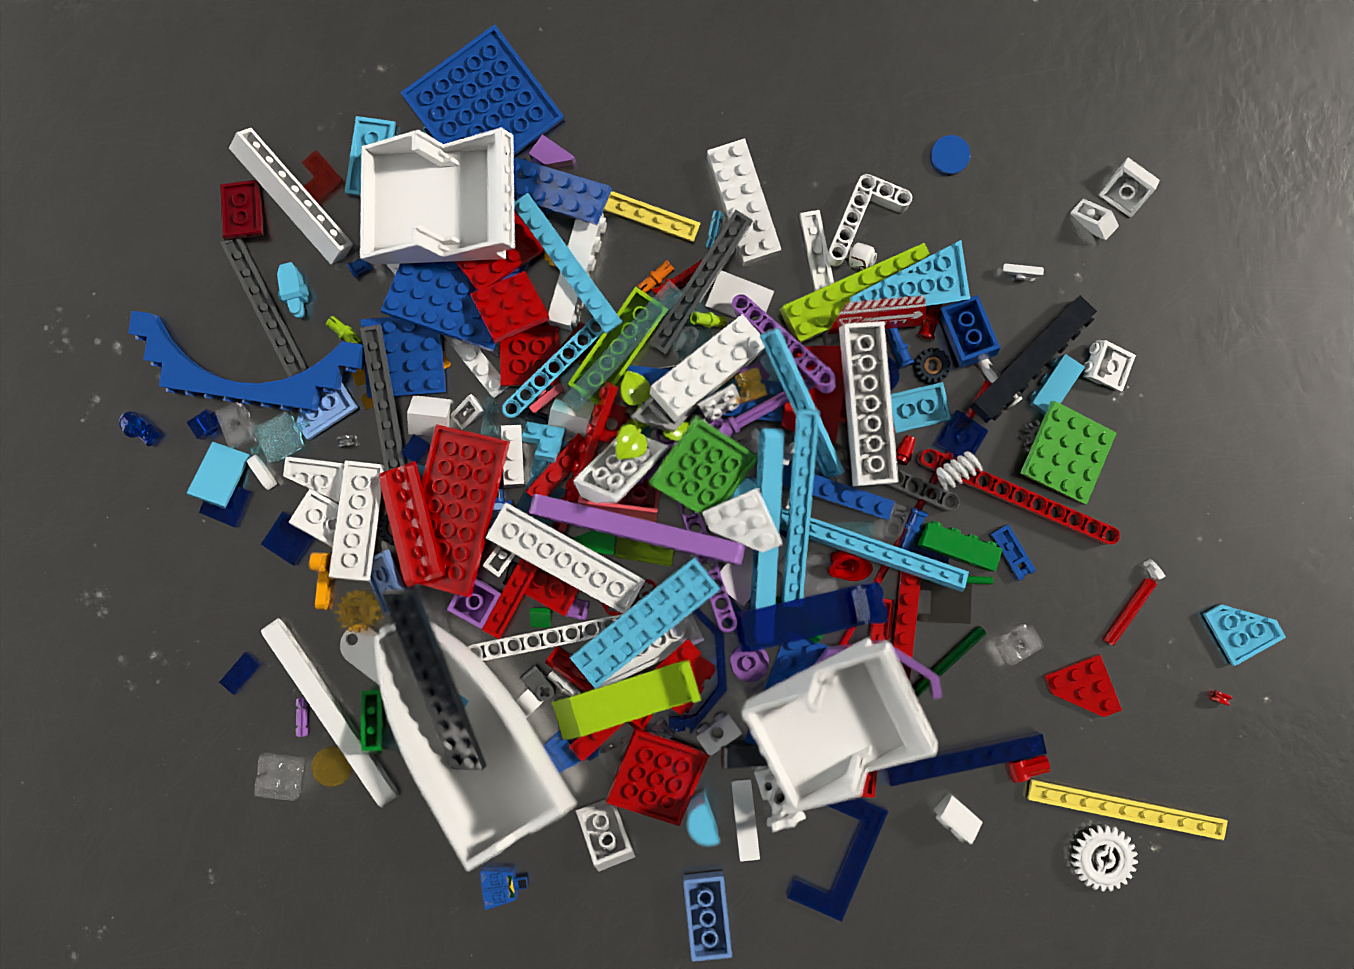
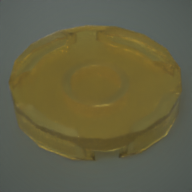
M331 746L322 749L315 755L312 761L311 769L313 776L317 782L324 786H338L346 781L352 772V766L339 747Z

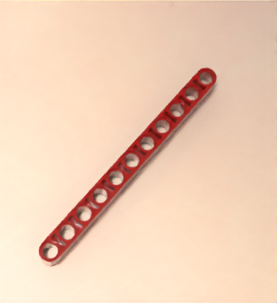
M934 449L922 450L917 456L918 463L921 466L937 472V468H942V463L945 460L949 463L953 459L957 461V459ZM925 453L931 454L932 461L930 463L924 461ZM976 468L975 476L970 472L968 473L969 480L961 477L962 484L1099 543L1112 545L1120 540V532L1117 528L985 471L980 472ZM980 476L986 479V484L983 487L978 483ZM998 484H1002L1004 487L1002 494H999L996 490ZM1016 492H1020L1022 495L1020 502L1015 500ZM1035 499L1040 502V507L1037 510L1033 507ZM1053 507H1055L1058 510V514L1055 518L1051 515V509ZM1071 515H1074L1076 518L1074 525L1069 523ZM1089 523H1092L1094 527L1091 533L1087 530ZM1108 530L1111 532L1112 535L1109 541L1105 538V534Z

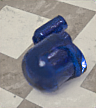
M125 412L119 419V426L123 433L131 438L139 436L146 446H152L154 443L152 439L159 436L155 427L152 424L146 425L142 417L136 412Z

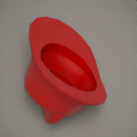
M842 550L831 553L829 574L832 577L848 581H861L867 578L873 571V565L866 559L859 558Z

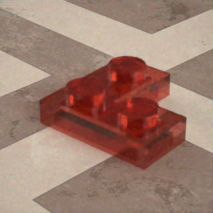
M317 150L302 161V164L314 176L303 187L317 203L343 181Z

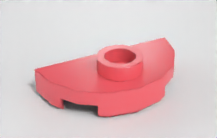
M559 383L550 391H543L537 396L538 400L529 408L533 413H537L539 409L545 408L555 400L556 396L562 393L564 388Z

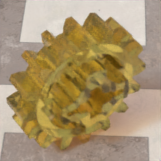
M356 589L354 594L348 591L347 598L340 597L343 602L342 604H336V606L340 607V610L335 611V614L340 615L337 622H343L342 628L348 627L349 632H353L355 628L356 633H360L361 628L364 631H368V625H375L372 620L379 618L375 615V612H379L380 609L375 608L378 601H371L374 597L373 595L369 594L366 597V591L363 590L360 594L359 590ZM357 598H361V599H362V600H360L359 602H355V603L352 602L353 599H357ZM353 607L359 608L362 616L357 615ZM368 607H370V614H369V615H368V611H367V608H368ZM357 620L363 621L361 624H353Z

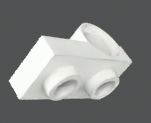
M528 688L515 702L527 718L543 701L538 699Z

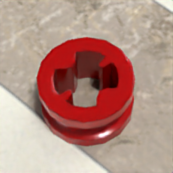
M1215 690L1214 693L1216 695L1212 697V700L1229 706V700L1233 697Z

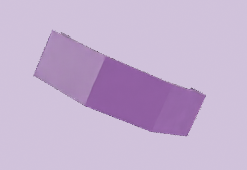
M884 639L871 641L872 645L885 642ZM857 643L827 647L814 665ZM891 645L898 660L928 678L930 695L934 699L942 698L940 680L937 674Z

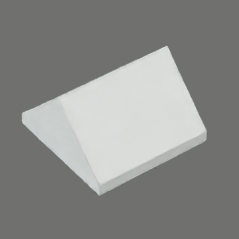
M559 393L551 407L548 425L565 428L566 436L573 437L576 433H579L585 439L586 428L591 421L595 404Z
M413 395L407 412L408 434L433 437L436 424L449 427L452 400Z

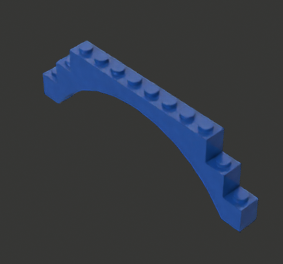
M139 311L131 312L128 334L136 336V340L146 341L143 360L151 362V366L162 367L159 387L166 388L165 392L178 393V390H183L185 395L191 396L203 393L204 398L216 399V396H223L222 400L235 402L236 398L242 399L241 403L253 405L254 401L261 402L260 406L272 408L273 404L280 405L279 409L291 411L292 407L299 408L298 412L311 414V410L318 411L321 391L333 393L334 390H341L343 371L356 373L357 369L363 370L365 353L363 345L341 342L322 361L302 373L282 380L264 383L235 382L223 379L203 369L187 357L172 340L158 315Z

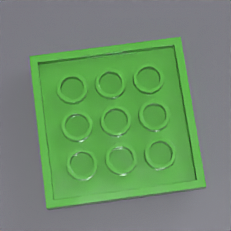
M1051 401L1020 474L1081 504L1087 505L1117 433L1056 401Z
M696 416L649 483L703 516V511L729 500L757 462L758 455Z

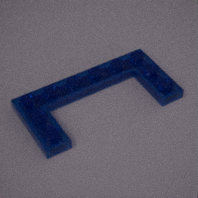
M860 797L826 804L830 808L861 821L831 893L796 878L793 879L787 893L788 899L841 922L889 812L887 809Z

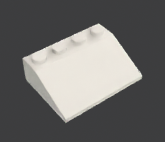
M616 437L573 480L580 496L594 503L618 502L669 449L668 445L646 437L647 449L642 456L617 459Z

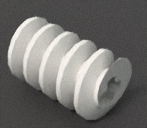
M966 451L964 457L960 455L957 457V461L951 460L950 465L944 464V470L940 467L936 470L942 487L948 492L947 485L955 488L954 481L962 484V476L969 480V472L975 476V469L977 468L982 472L983 468L977 458Z

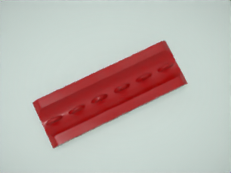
M416 461L380 473L379 481L405 584L407 587H411L444 576Z

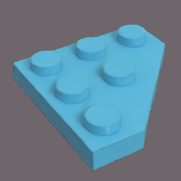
M1222 604L1203 613L1232 666L1240 664L1286 638L1277 620Z

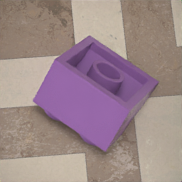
M476 578L472 596L465 597L455 594L447 610L482 629L501 593Z

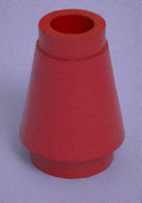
M905 435L896 448V462L898 464L907 465L908 462H911L916 441L914 437Z

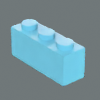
M1066 354L1055 358L1050 365L1053 367L1049 373L1046 372L1041 378V386L1038 389L1035 388L1029 396L1031 400L1028 405L1044 416L1051 401L1061 404L1085 368Z

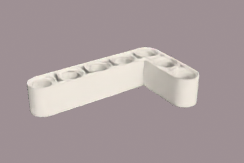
M870 174L862 175L857 182L828 251V263L832 266H839L843 263L869 201L902 213L909 207L912 201V194L906 189ZM865 183L869 185L870 188L866 189L861 184ZM879 191H885L888 196H882ZM898 198L903 199L906 204H901ZM855 200H858V201H860L863 205H862V206H858V205L855 204L854 201H855ZM847 218H853L855 223H850ZM840 235H846L848 240H842ZM832 252L840 253L841 258L834 257Z

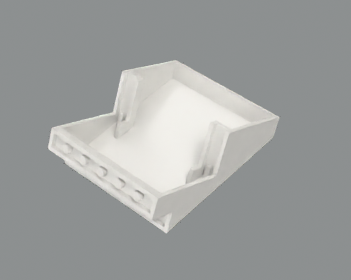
M499 128L442 144L422 131L415 130L362 146L360 259L373 265L506 259V250L514 249L513 135L505 129Z
M869 637L747 700L742 710L743 719L749 724L751 734L757 740L762 755H765L769 769L774 773L777 784L783 790L786 802L791 806L793 812L861 796L867 772L933 756L936 754L938 745L889 641L872 645Z

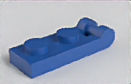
M1009 524L990 534L994 542L997 543V547L1003 549L1002 555L1017 581L1024 579V576L1027 574L1031 575L1036 572L1035 567ZM1023 562L1025 567L1019 569L1017 565Z

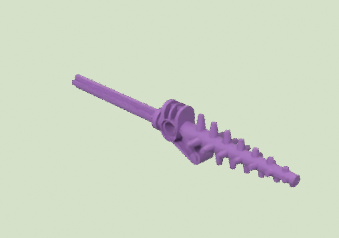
M807 379L804 380L808 391L815 388ZM823 379L821 383H824L829 379ZM785 391L736 418L731 416L727 420H723L720 417L718 420H711L710 425L731 438V434L741 432L740 428L789 402ZM675 444L671 445L670 452L674 448ZM664 453L635 484L644 483L643 480L646 478L651 479L668 455Z

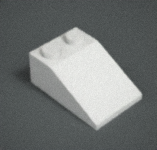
M604 799L576 810L594 866L598 872L635 857L617 806L607 804Z

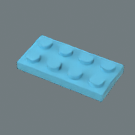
M356 116L345 187L346 195L361 196L362 146L394 137L395 121Z

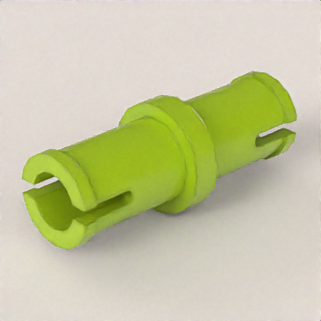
M694 311L690 315L692 324H700L707 328L713 326L723 328L727 325V318L725 316L714 315L712 312L699 313Z
M335 316L330 317L332 321L330 319L327 320L326 326L338 334L339 339L362 345V338L351 331V327L345 326Z

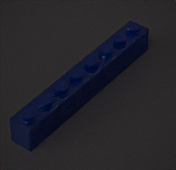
M1035 731L939 751L933 756L886 767L884 771L887 783L892 787L1047 754L1043 734Z

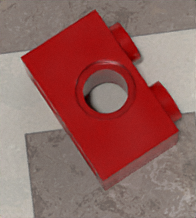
M612 403L599 442L610 444L618 436L623 424H626L629 419L630 413H627V407ZM611 419L618 422L617 427L613 430L607 428V422Z

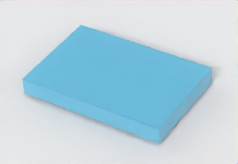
M943 382L890 394L893 426L896 433L952 420Z
M212 441L187 491V495L226 508L250 455Z

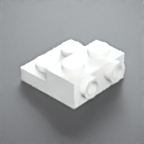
M1096 340L1090 346L1089 352L1091 356L1089 361L1083 365L1085 367L1083 369V377L1097 384H1103L1115 391L1122 392L1136 355L1106 340Z

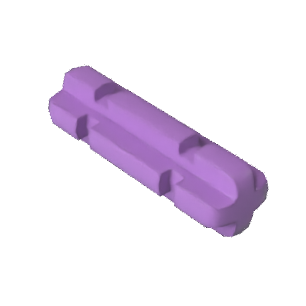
M299 697L296 699V706L298 707L296 709V725L298 726L296 728V736L304 737L308 734V727H306L308 725V709L306 708L308 701L305 697Z

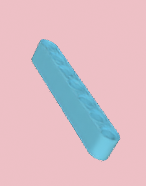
M592 318L503 404L502 413L504 416L514 418L520 414L604 332L602 328L599 332L592 330L591 324L597 322L595 318ZM578 336H585L587 344L584 346L578 344ZM570 349L573 352V358H564L563 350ZM550 363L558 364L559 371L557 373L550 372L548 368ZM535 377H543L545 385L542 387L536 386L534 383ZM522 390H528L531 393L529 400L521 399L520 392ZM514 404L517 408L516 413L508 414L505 409L506 405Z

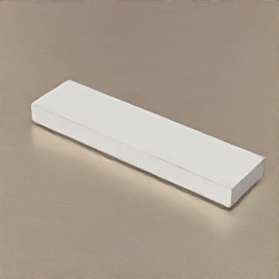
M751 779L731 781L740 862L759 860Z

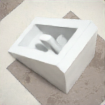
M471 394L452 412L451 417L460 429L464 430L487 412Z

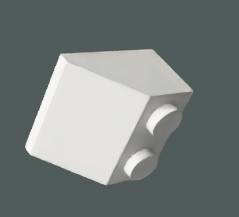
M1127 158L1099 196L1131 218L1156 190L1160 180L1130 158Z

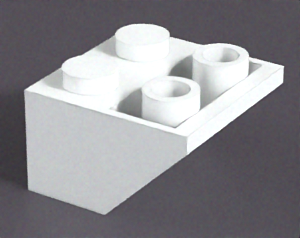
M948 792L934 808L933 811L937 814L935 818L947 829L952 827L950 831L960 841L964 843L966 840L972 844L982 821Z

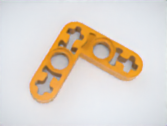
M316 552L312 553L310 557V570L318 571L315 609L327 610L329 605L332 578H329L332 553Z

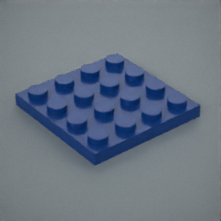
M394 317L360 319L361 327L382 325L394 396L446 392L442 334ZM365 359L364 367L367 398H372L368 370Z

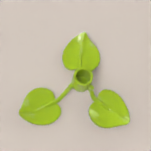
M627 371L624 373L620 393L622 399L628 405L635 406L638 404L637 411L643 405L642 402H646L651 397L649 393L651 386L642 375ZM630 417L617 436V459L642 456L647 449V439L640 432L645 427L651 425L635 421ZM689 417L674 432L663 429L664 436L669 440L679 441L691 424Z

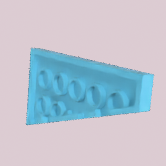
M960 240L850 297L851 302L925 296L926 306L969 300L970 294L962 241Z

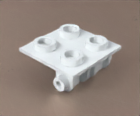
M734 384L698 405L707 421L710 422L720 418L727 411L736 409L743 402Z

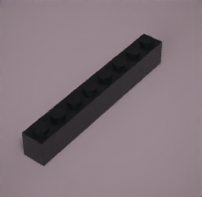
M1079 295L969 407L986 423L991 419L995 421L1003 413L1001 409L1004 406L1008 408L1016 400L1014 396L1018 392L1022 394L1029 387L1027 382L1031 378L1036 380L1043 373L1040 369L1044 365L1048 367L1055 360L1053 356L1057 352L1061 354L1069 346L1067 342L1070 339L1074 341L1082 333L1079 329L1083 325L1088 327L1095 320L1092 316L1097 310Z

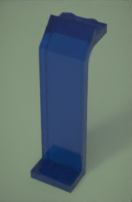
M877 581L748 611L734 612L741 652H754L856 626L888 622V610L883 602V589Z

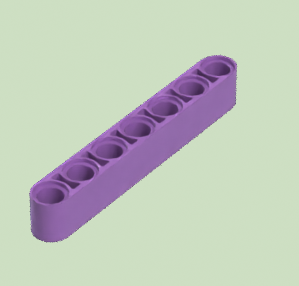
M739 294L733 298L732 306L737 317L743 314L760 335L767 329L779 328L784 340L787 341L792 357L797 353L802 354L799 358L793 357L799 373L822 393H830L834 390V374L829 368L748 296ZM742 304L746 305L744 308H738ZM753 317H760L758 320H752ZM810 366H815V367H816V368H815L814 370H812V371H808V370H807V368L810 367ZM823 379H830V382L826 384L821 383Z

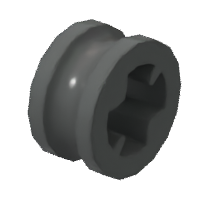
M353 435L335 438L339 443L337 448L354 446L355 442H352Z

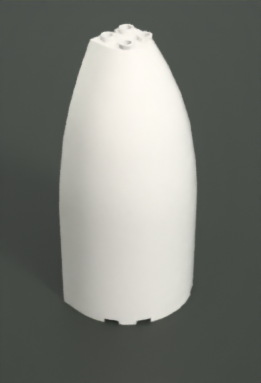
M431 622L458 693L469 701L465 706V711L487 764L483 770L451 769L394 624H389L379 630L381 633L374 637L380 689L388 720L417 785L467 871L499 853L525 834L534 832L564 814L577 804L526 716L508 690L488 666L466 645Z

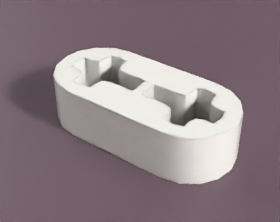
M255 454L247 460L248 465L267 490L277 485L275 478L259 456Z

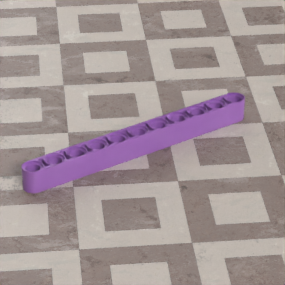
M659 428L656 432V439L658 442L668 445L669 449L665 452L666 454L670 451L671 445H676L677 442L669 439L667 441L661 440L659 437L663 433V429ZM677 501L686 530L690 531L691 526L697 524L701 527L700 534L708 535L702 516L697 512L687 515L684 512L687 506ZM695 555V558L702 567L705 562H711L714 565V569L707 573L714 581L720 583V590L712 595L709 600L719 629L723 633H731L736 628L737 622L717 561ZM717 600H724L727 603V607L723 610L717 609L715 606ZM726 618L731 619L733 622V626L730 629H725L722 626V621Z
M533 494L528 513L536 517L740 566L746 545L538 494Z

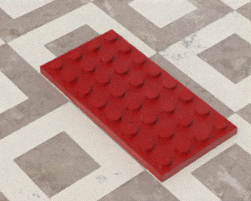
M436 424L421 483L444 576L420 583V585L465 597L472 596L510 441ZM400 567V568H399V574H400L401 579L404 580V579H403V575H402V571H401V567Z

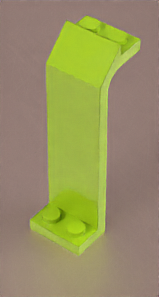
M687 659L578 695L561 697L559 700L553 701L552 705L563 740L582 737L691 701L694 703L700 701L701 698L689 660Z

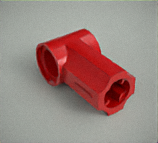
M1045 754L1007 762L1013 783L1024 782L1032 776L1050 772L1051 768Z

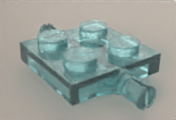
M285 411L256 426L254 429L258 436L259 444L250 448L252 455L263 451L268 463L273 464L305 447L301 438V430L310 427L309 421L305 419L297 424L293 419L291 411Z

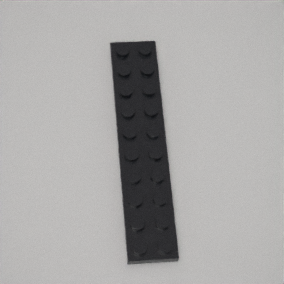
M418 588L386 589L381 593L451 769L483 770L487 764Z

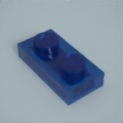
M245 652L219 683L230 693L236 695L262 664L251 654Z

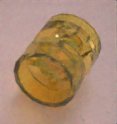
M759 368L750 369L734 376L737 386L742 389L740 395L743 403L754 401L767 395L764 384L760 383L762 377Z

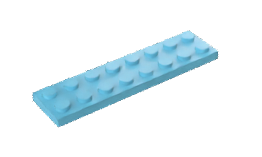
M694 557L575 652L570 659L596 689L718 592L720 587Z

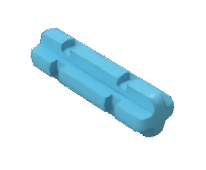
M713 211V221L710 224L706 248L710 249L719 236L720 221L723 219V212Z

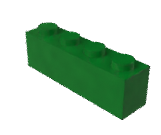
M936 521L923 524L917 543L918 547L988 572L996 571L1003 550L997 547V543L988 540L985 542L980 541L978 536L967 534V536L960 534L961 530L949 527V529L942 527V523Z

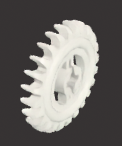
M1097 825V832L1089 828L1090 835L1082 832L1085 840L1077 838L1081 845L1073 846L1078 853L1071 854L1072 857L1077 859V861L1072 862V865L1078 866L1074 872L1081 874L1079 880H1086V886L1093 884V890H1097L1100 886L1102 892L1106 890V887H1108L1110 892L1113 891L1114 885L1120 889L1121 882L1126 885V877L1130 879L1133 877L1130 871H1136L1132 865L1138 863L1137 860L1133 859V857L1137 856V852L1131 851L1135 848V844H1129L1131 838L1128 836L1124 838L1125 833L1123 831L1118 833L1116 827H1113L1112 831H1110L1108 825H1105L1104 831L1099 825ZM1115 847L1119 855L1118 865L1111 872L1105 873L1106 869L1113 867L1116 859L1112 853ZM1091 857L1098 864L1097 870L1092 866Z

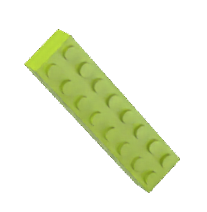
M922 243L783 305L779 311L791 336L800 344L828 332L845 304L851 302L850 297L931 255L925 243Z

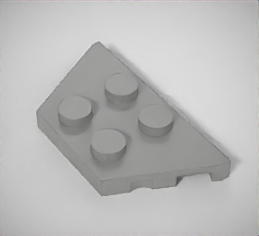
M651 396L632 415V419L674 432L699 405L675 423Z

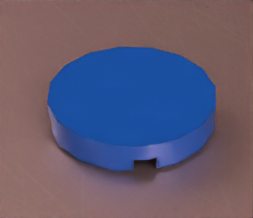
M954 135L940 138L931 151L932 164L942 174H958L967 166L971 156L970 148L966 141Z

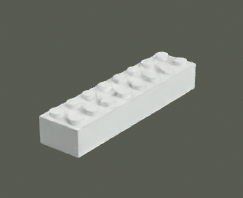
M884 321L844 324L839 327L852 483L853 486L898 482Z

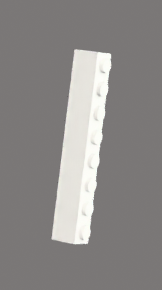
M252 128L237 132L229 147L234 155L330 264L344 259L353 246L349 238Z

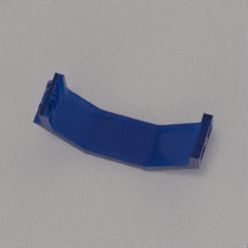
M699 607L692 612L715 636L718 684L696 713L669 716V729H673L674 732H681L689 727L690 735L727 691L724 633Z

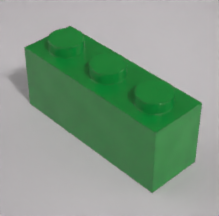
M381 690L361 691V752L363 755L383 754V698Z

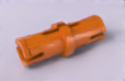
M665 260L655 271L652 270L649 273L650 275L638 284L637 287L647 294L657 283H662V279L673 271L674 267L670 265L669 261Z

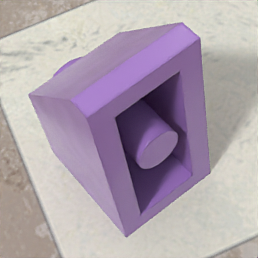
M541 135L529 152L532 163L552 169L574 165L576 162L573 155L544 135Z

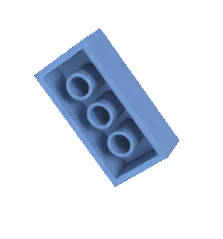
M723 871L683 875L692 962L731 958L732 952Z

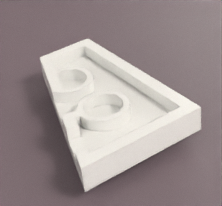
M285 457L283 476L339 502L344 463Z

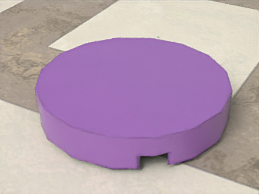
M744 643L733 650L730 657V667L738 679L745 682H755L766 674L769 667V658L761 646Z

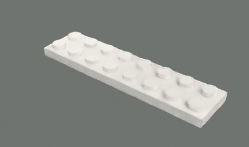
M508 503L504 504L486 536L492 542L623 614L630 609L645 582V579Z

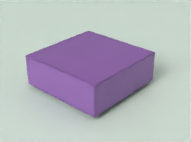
M576 598L566 616L586 621L590 601Z

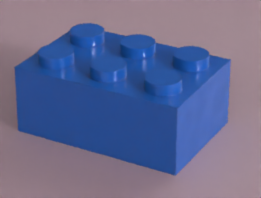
M978 295L970 297L969 300L959 301L940 309L939 318L960 368L998 355L1000 345Z

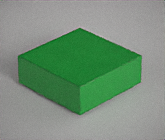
M530 608V626L550 628V608Z

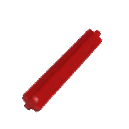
M1147 578L1105 637L1106 643L1114 646L1157 586L1153 579Z

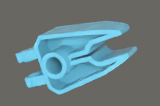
M292 262L281 264L277 272L280 290L278 291V297L281 302L288 306L294 317L301 319L305 314L303 303L307 302V296L309 295L307 286L303 283L301 274Z

